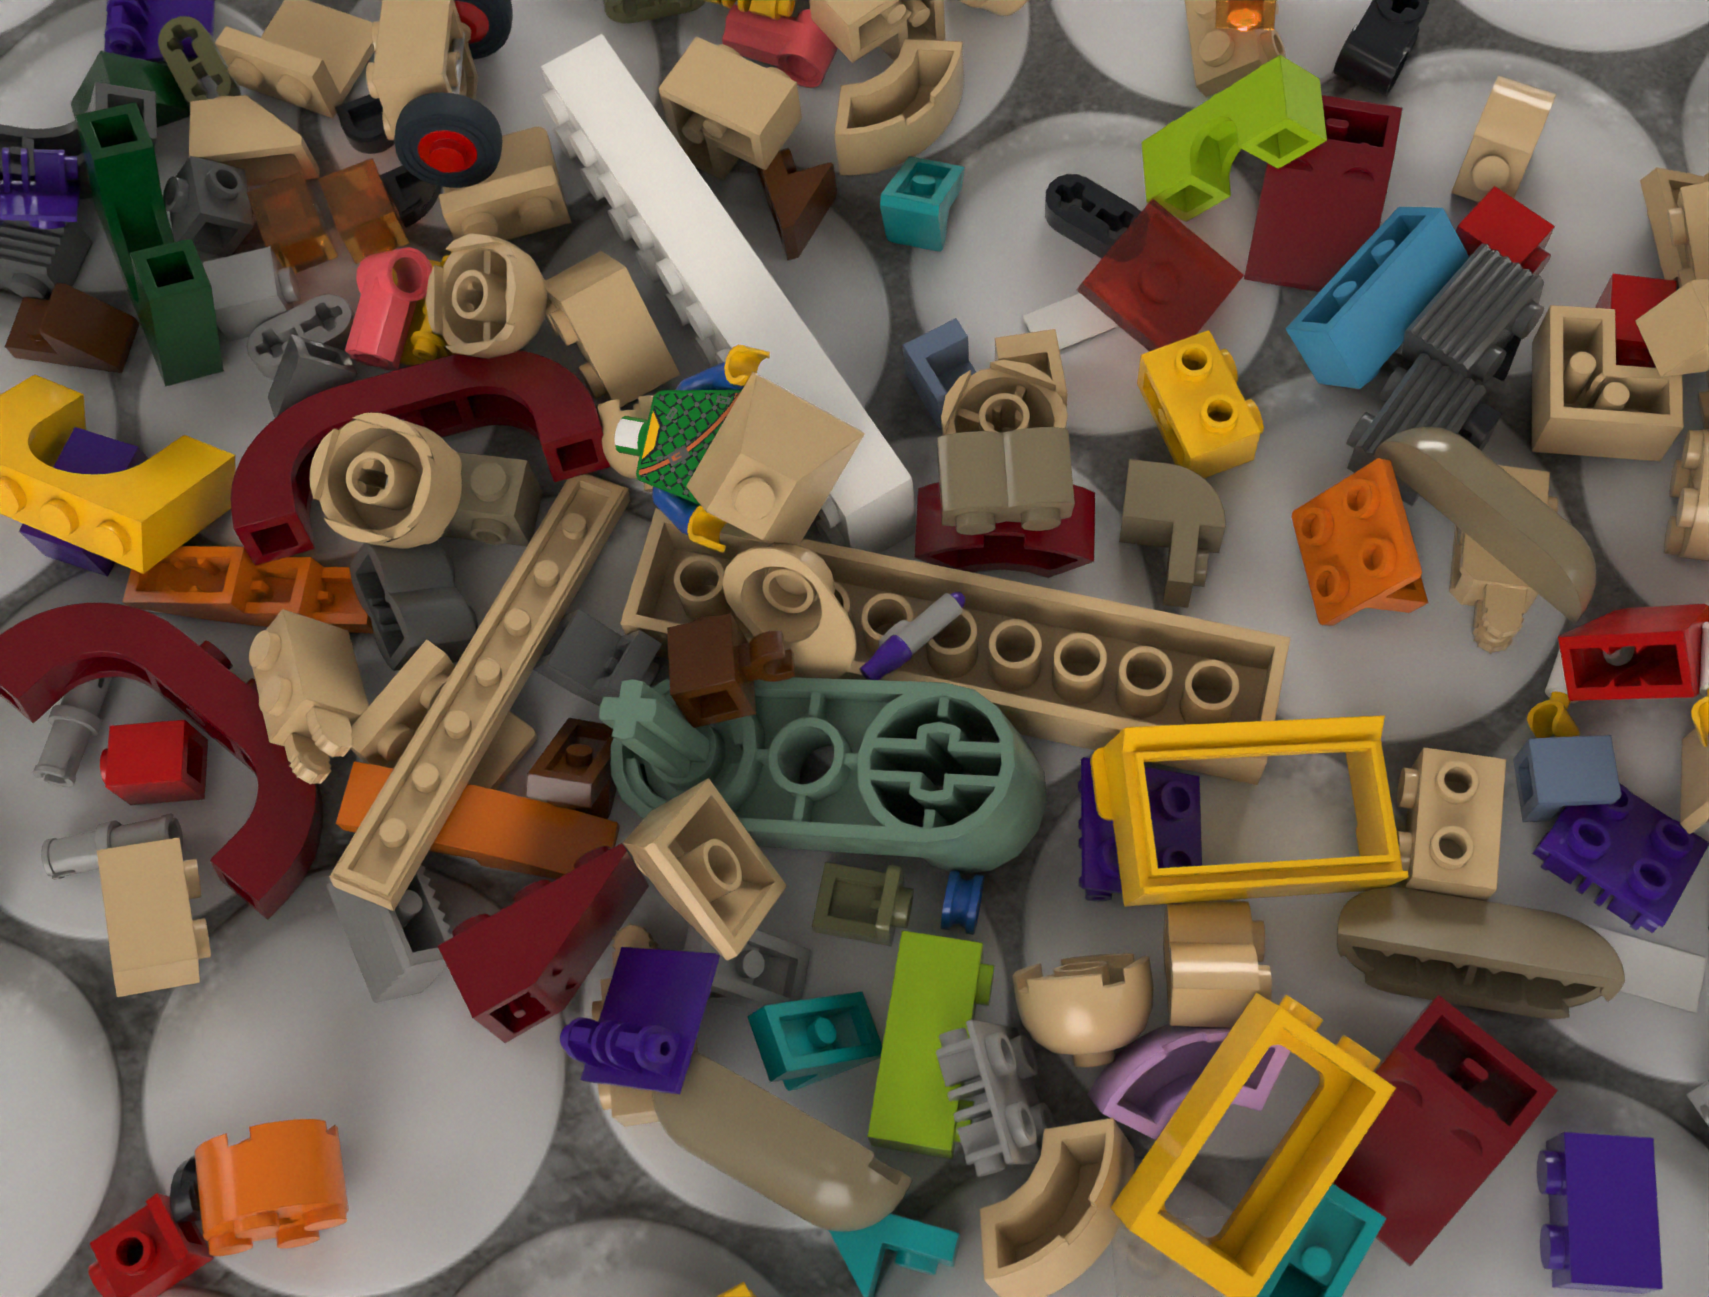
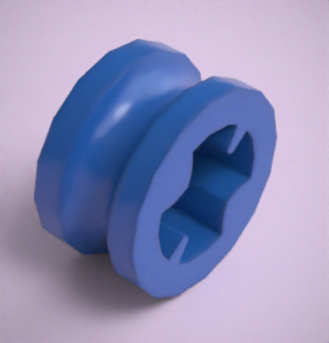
M950 871L942 909L941 929L950 930L953 925H961L964 927L966 934H975L983 894L984 875L976 874L973 879L966 880L961 877L960 871Z

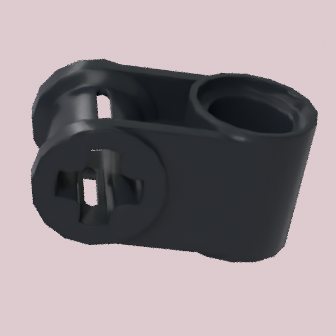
M1372 0L1359 24L1354 26L1347 37L1335 63L1333 73L1387 97L1395 85L1411 49L1416 43L1419 24L1425 16L1429 0Z

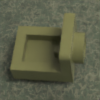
M825 862L812 922L813 931L892 946L896 927L907 929L913 904L914 889L904 887L902 867L888 865L887 872L885 873Z

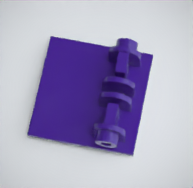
M108 0L106 4L105 52L150 62L165 61L158 45L159 33L167 22L180 16L192 17L198 20L208 33L214 37L215 0ZM187 37L182 40L183 53L188 58H198L192 47L193 39Z
M2 148L3 180H0V225L3 224V220L29 221V225L35 228L57 229L66 226V222H77L80 182H67V179L79 180L77 156H66L65 150L34 149L35 181H31L28 148H21L22 180H12L10 149Z
M1083 757L1081 758V780L1078 782V791L1081 792V818L1078 820L1081 838L1078 839V847L1081 849L1082 876L1078 878V885L1085 889L1086 900L1096 902L1109 901L1112 899V893L1122 894L1113 821L1104 820L1097 813L1090 758ZM1145 767L1158 868L1202 866L1200 776Z
M1620 784L1621 797L1613 804L1565 806L1551 830L1544 835L1532 853L1543 861L1540 867L1545 871L1549 870L1568 884H1571L1579 873L1582 874L1584 877L1575 890L1581 895L1592 882L1600 886L1602 889L1593 902L1599 907L1612 894L1614 897L1606 909L1629 923V927L1635 931L1642 926L1653 933L1659 926L1663 927L1707 850L1709 842L1694 832L1688 834L1679 821L1672 819L1636 796L1622 784Z
M621 947L599 1021L579 1017L571 1021L561 1031L560 1043L562 1048L572 1059L585 1064L580 1080L680 1095L707 1000L710 996L720 955L704 952Z

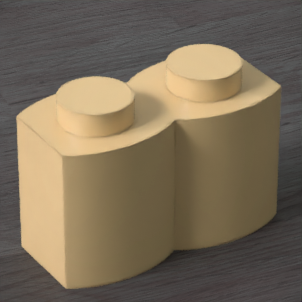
M1220 900L1165 904L1163 954L1170 1026L1232 1028L1255 993L1271 1001L1272 978L1270 966L1258 965V962H1263L1265 954L1264 922L1252 920L1248 901Z

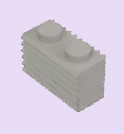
M420 865L394 911L334 887L332 882L326 884L371 998L375 1003L422 993L447 967L437 946L453 936L447 933L450 925L442 921L445 913L438 910L440 902L433 898L436 890L428 886L430 878L423 875L426 867Z

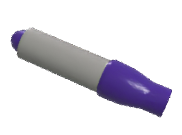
M945 593L912 622L901 620L891 627L879 640V648L871 659L859 668L863 677L866 680H880L884 675L898 669L909 661L916 651L963 613L962 608L965 604L963 593Z

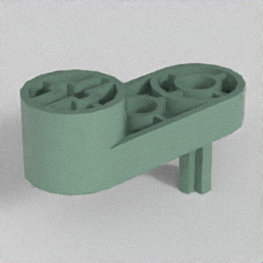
M798 677L777 682L759 679L754 681L756 714L697 728L690 725L670 696L669 678L652 688L646 683L634 679L622 681L619 697H603L599 708V720L613 729V741L611 744L612 779L621 800L636 814L644 819L650 811L709 778L759 847L921 857L933 867L947 871L957 870L960 871L961 875L986 872L1003 865L1023 851L1038 832L1047 805L1045 772L1029 744L996 705L974 689L949 683ZM982 736L999 740L1000 743L982 742ZM834 746V759L827 773L813 783L801 785L800 771L803 762L810 753L820 747ZM968 771L971 775H963V772ZM649 785L652 787V789L655 791V793H656L657 795H655V794L650 790ZM936 785L943 786V790H940ZM910 815L924 816L923 828L914 826Z

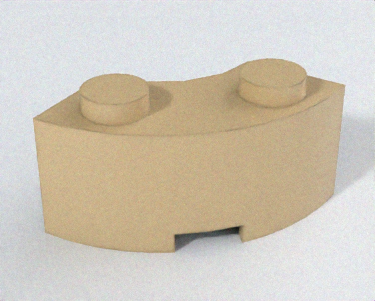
M904 39L898 58L884 73L862 83L840 86L834 134L840 175L873 174L904 163L909 156L915 157L938 139L952 121L962 98L964 87L963 41Z
M1114 1118L1044 1129L1041 1157L1028 1181L1006 1200L980 1209L984 1281L999 1297H1046L1062 1289L1084 1273L1099 1258L1115 1236L1122 1221L1112 1211L1111 1206L1134 1174L1135 1162L1134 1148Z

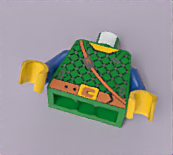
M744 345L734 346L729 351L725 362L681 380L676 390L658 391L653 396L648 419L624 416L620 419L615 431L616 450L619 453L639 457L636 470L637 480L653 486V503L680 532L688 535L692 542L720 553H724L726 549L725 545L720 544L719 539L721 530L727 522L706 512L686 486L752 372L757 373L762 360L770 358V352Z

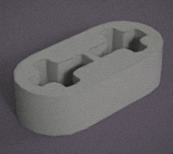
M324 294L317 296L255 328L248 337L246 346L248 355L263 376L274 380L283 354L273 358L271 347L281 343L284 352L290 335L293 334L345 350L355 314L347 301L338 295ZM334 317L337 327L327 332L323 322L328 318Z

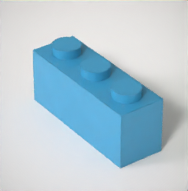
M1398 207L1287 326L1286 331L1318 384L1361 389L1365 384L1372 381L1379 374L1381 366L1403 343L1405 330L1468 260L1469 255L1445 210L1436 207Z

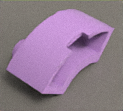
M1170 1024L1152 1030L1136 1039L1115 1056V1061L1109 1063L1098 1076L1088 1096L1102 1114L1114 1118V1120L1157 1140L1232 1028L1170 1026ZM1282 1045L1270 1046L1231 1105L1235 1104L1261 1111L1290 1051Z

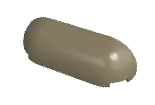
M1436 427L1411 428L1391 436L1377 447L1374 454L1376 459L1390 460L1396 476L1574 624L1578 622L1588 608L1594 594L1596 565L1587 541L1576 528L1471 442L1452 431Z
M1382 887L1367 890L1354 896L1344 905L1338 919L1337 949L1340 957L1345 955L1351 964L1365 973L1366 984L1393 994L1433 1000L1439 994L1452 1004L1535 1018L1564 1019L1570 1017V1007L1591 1002L1600 996L1610 1001L1618 994L1625 982L1621 960L1605 938L1582 922L1550 911L1408 888Z
M693 1051L691 1055L690 1065L687 1069L680 1095L652 1091L657 1117L665 1132L678 1146L817 1227L831 1231L847 1232L872 1226L887 1217L899 1205L913 1181L905 1173L874 1158L875 1153L696 1051Z

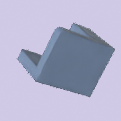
M957 318L903 344L905 375L939 429H942L941 415L946 394L960 376L970 370L971 375L976 373L969 361L968 335Z
M1611 735L1531 738L1527 740L1513 759L1522 822L1550 821L1563 806L1613 804L1621 797Z

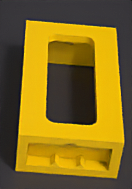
M1255 993L1111 1206L1112 1211L1128 1230L1227 1297H1257L1396 1089V1087L1373 1072L1381 1061L1379 1058L1345 1035L1340 1038L1336 1045L1316 1032L1323 1019L1288 995H1285L1281 1003L1277 1005L1262 995ZM1272 1045H1282L1317 1070L1319 1084L1221 1231L1212 1237L1202 1236L1167 1212L1165 1201L1269 1047Z

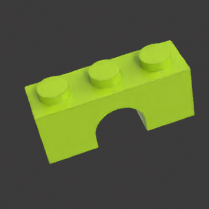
M1278 55L1143 140L1141 144L1146 202L1187 222L1231 196L1230 170L1235 157L1241 149L1279 169L1326 142L1327 135L1320 78L1284 56Z

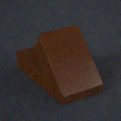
M785 148L777 153L766 170L755 167L785 255L789 261L799 258L833 204L837 195L834 165L832 163H824L797 172L789 148Z
M57 282L50 300L23 297L5 348L14 358L122 373L140 323L135 317L67 284Z
M568 718L527 773V797L547 800V803L560 808L572 809L608 819L617 790L611 776L613 729L604 723Z

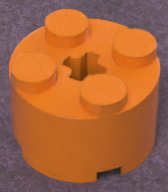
M296 1119L264 1123L249 1127L250 1138L241 1141L239 1144L228 1147L227 1133L205 1141L195 1149L203 1238L208 1241L209 1255L211 1256L241 1253L253 1248V1241L276 1238L278 1248L300 1247L318 1241L320 1239L319 1230L336 1227L347 1222L346 1214L349 1211L339 1132L336 1125L327 1130L326 1121L319 1119Z

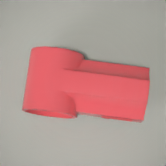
M734 4L726 17L725 30L722 37L723 45L733 48L743 57L777 66L779 70L786 73L793 81L797 82V85L802 87H818L822 83L838 50V47L813 22L810 9L802 10L797 17L782 15L779 20H774L770 17L751 13L750 11H740L738 5Z
M407 247L371 254L361 261L356 275L361 296L345 348V352L350 355L351 359L367 366L379 367L385 370L398 369L417 300H422L426 296L428 280L432 271L430 261L418 249ZM392 269H394L397 274V286L393 281Z

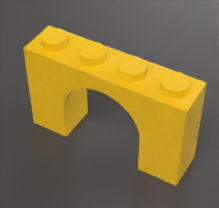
M35 374L0 394V514L144 574L231 509V488L236 471L234 454L183 435L145 462L124 471L94 475L62 471L53 468L72 431L75 427L86 430L84 394Z

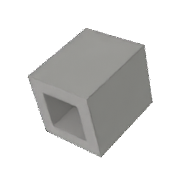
M270 246L202 262L212 287L216 322L228 341L249 337L259 325L294 308L293 302L301 300L299 284L292 267L283 268Z

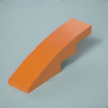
M180 546L144 574L131 569L122 601L127 606L143 610L269 627L280 611L284 609L348 630L349 633L374 634L371 617L365 612L355 593L350 567H323L312 557H285L255 566L243 546Z
M353 762L336 824L342 830L356 833L394 768ZM467 784L429 851L475 859L484 867L558 879L574 870V863L585 853L602 846L614 848L620 825L615 821L572 809L560 808L550 803Z

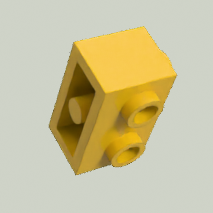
M1210 330L1141 354L1137 386L1175 464L1192 470L1203 478L1253 461L1260 434L1264 432L1262 416L1257 405L1252 399L1244 400L1236 384L1238 382V372L1233 357L1226 348L1219 350Z

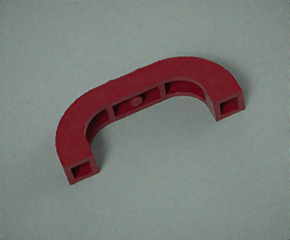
M521 350L488 359L454 354L321 391L294 404L278 415L248 446L235 471L230 496L233 528L255 566L314 550L315 544L310 519L311 506L314 500L310 488V469L314 454L322 439L333 429L339 430L347 423L353 421L354 418L352 417L363 413L387 414L425 427L435 432L441 438L491 425H507L523 429L540 441L554 483L611 466L602 449V437L604 434L593 399L583 383L567 368L544 356Z
M105 602L79 603L57 607L27 618L0 635V696L33 724L65 694L83 683L106 677L133 679L156 691L255 774L258 780V794L250 817L242 828L210 859V862L220 881L269 920L299 887L314 861L323 828V804L319 783L309 785V783L297 778V775L292 772L293 769L289 766L291 762L288 761L285 746L269 742L263 712L259 707V694L255 679L251 678L245 683L230 671L233 667L231 661L211 642L205 640L198 645L177 627L157 615L122 604Z

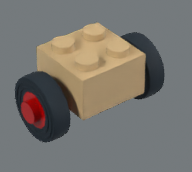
M382 0L380 20L372 23L375 59L374 62L368 63L366 67L367 86L373 99H380L383 107V127L387 139L394 140L399 161L415 177L437 186L460 188L478 184L490 177L496 170L502 152L501 128L493 113L483 104L476 101L478 74L473 60L494 54L506 43L512 28L513 8L511 0Z

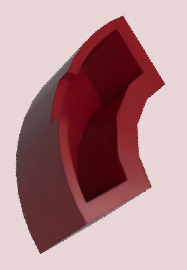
M939 482L918 488L914 557L932 565L972 573L978 571L1010 570L1029 572L1046 578L1094 562L1095 492L1073 484L1075 504L1072 515L1069 518L1061 519V524L1053 529L1031 531L1023 529L1021 522L1005 521L995 523V529L991 532L965 535L958 533L956 526L942 525Z

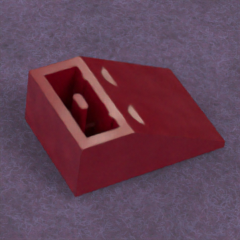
M1322 95L1327 141L1279 169L1268 163L1266 165L1244 280L1320 292L1380 227L1403 107Z
M623 843L612 849L609 846H602L585 853L574 863L575 869L553 882H550V880H540L524 887L513 897V904L492 916L484 913L468 918L453 929L452 938L437 946L472 1018L504 1043L566 1008L612 941V937L617 934L616 930L619 931L649 887L645 877L636 866Z
M1439 994L1422 1010L1373 1071L1396 1087V1089L1332 1183L1386 1217L1376 1239L1408 1266H1411L1507 1156L1558 1091V1089Z

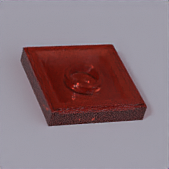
M1152 199L1076 290L1148 351H1152L1196 335L1244 275L1157 201Z

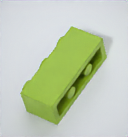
M902 930L867 1135L871 1146L953 1160L955 1143L961 1142L957 1128L972 1124V1119L955 1122L953 1114L974 1106V1101L964 1099L949 1101L947 1093L964 1086L965 1082L952 1087L945 1086L936 1051L942 1048L939 1035L945 1032L966 1028L969 1039L970 1035L966 1022L974 1020L976 1005L989 1006L995 965L983 964V943Z

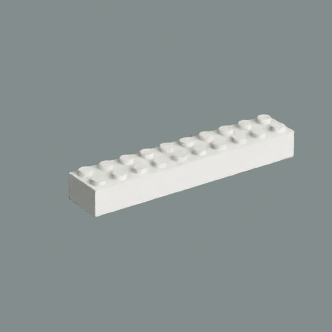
M603 34L542 65L541 69L548 91L542 93L541 97L550 116L558 126L553 131L560 147L569 160L578 156L585 166L580 169L581 175L593 197L597 201L605 197L612 208L608 210V215L622 240L626 242L631 238L634 239L640 248L636 252V257L650 282L654 284L661 280L669 293L664 295L666 303L681 327L690 323L698 336L693 341L707 367L711 368L725 362L729 351L736 345L770 352V358L762 360L757 374L847 422L865 434L818 512L821 519L816 522V526L824 542L880 554L916 532V512L911 475Z

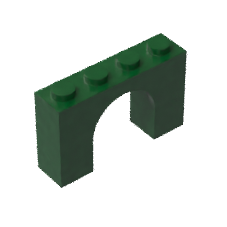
M136 102L75 115L95 209L164 385L169 386L223 372L212 287L192 238L174 242L161 191L154 145Z

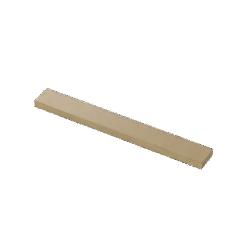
M590 474L567 479L329 877L334 887L392 911L396 909L630 502L629 488Z

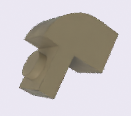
M1129 459L1119 542L1169 548L1163 605L1188 608L1193 586H1205L1209 552L1219 553L1226 523L1222 502L1214 488L1203 477L1192 470L1169 463Z

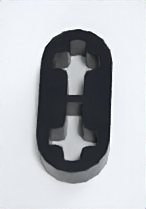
M1065 174L1057 177L1049 184L1045 197V218L1055 231L1110 263L1124 264L1133 261L1141 254L1145 246L1147 221L1144 214L1136 206L1079 174ZM1075 198L1081 200V208L1076 205H1072L1068 210L1061 208V201L1069 204ZM1123 227L1130 230L1129 236L1121 234L1116 240L1109 237V230L1118 232Z

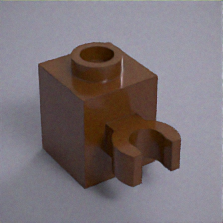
M731 613L719 616H702L692 622L667 628L670 696L694 728L756 714L755 680L777 682L790 679L796 675L794 653L792 649L785 650L782 631L764 632L756 635L748 642Z

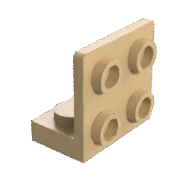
M426 639L351 726V737L354 738L352 741L354 744L350 749L364 763L395 768L455 668L447 654ZM509 711L467 784L496 790L538 739L536 731Z

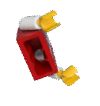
M1707 604L1614 610L1558 636L1560 649L1545 689V693L1550 699L1538 703L1529 711L1527 716L1529 727L1536 738H1550L1552 734L1555 737L1579 736V728L1567 711L1569 704H1575L1578 701L1694 698L1701 693L1704 698L1693 705L1691 715L1701 744L1704 747H1708L1709 606Z

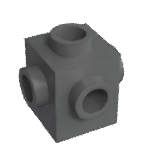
M190 156L177 175L168 179L164 188L163 200L166 211L170 212L174 242L192 238L197 251L224 257L231 256L254 226L253 215L255 205L253 197L248 192L245 169Z

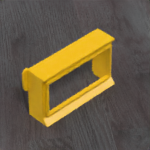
M1385 715L1125 727L1104 747L1094 751L1090 758L1097 813L1104 820L1113 821L1124 907L1362 892L1389 887L1409 878L1408 871H1403L1381 744ZM1346 753L1357 820L1356 837L1359 856L1158 868L1144 762Z

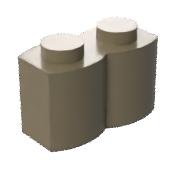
M1036 427L1004 433L974 431L937 437L942 525L956 526V531L960 534L977 535L991 532L995 529V523L1005 521L1021 522L1022 528L1025 530L1041 531L1056 528L1061 524V519L1071 517L1075 502L1067 428Z

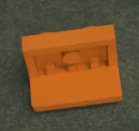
M1377 458L1292 512V522L1318 622L1321 625L1333 626L1364 608L1411 613L1428 603L1421 578V565L1390 460Z

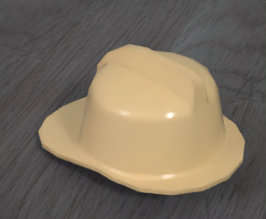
M774 542L768 547H753L740 552L727 565L722 582L727 603L754 637L768 631H782L785 650L792 649L794 653L796 673L794 677L839 679L852 666L857 650L855 629L846 611L834 596L835 587L832 572L819 555L811 549L797 544Z

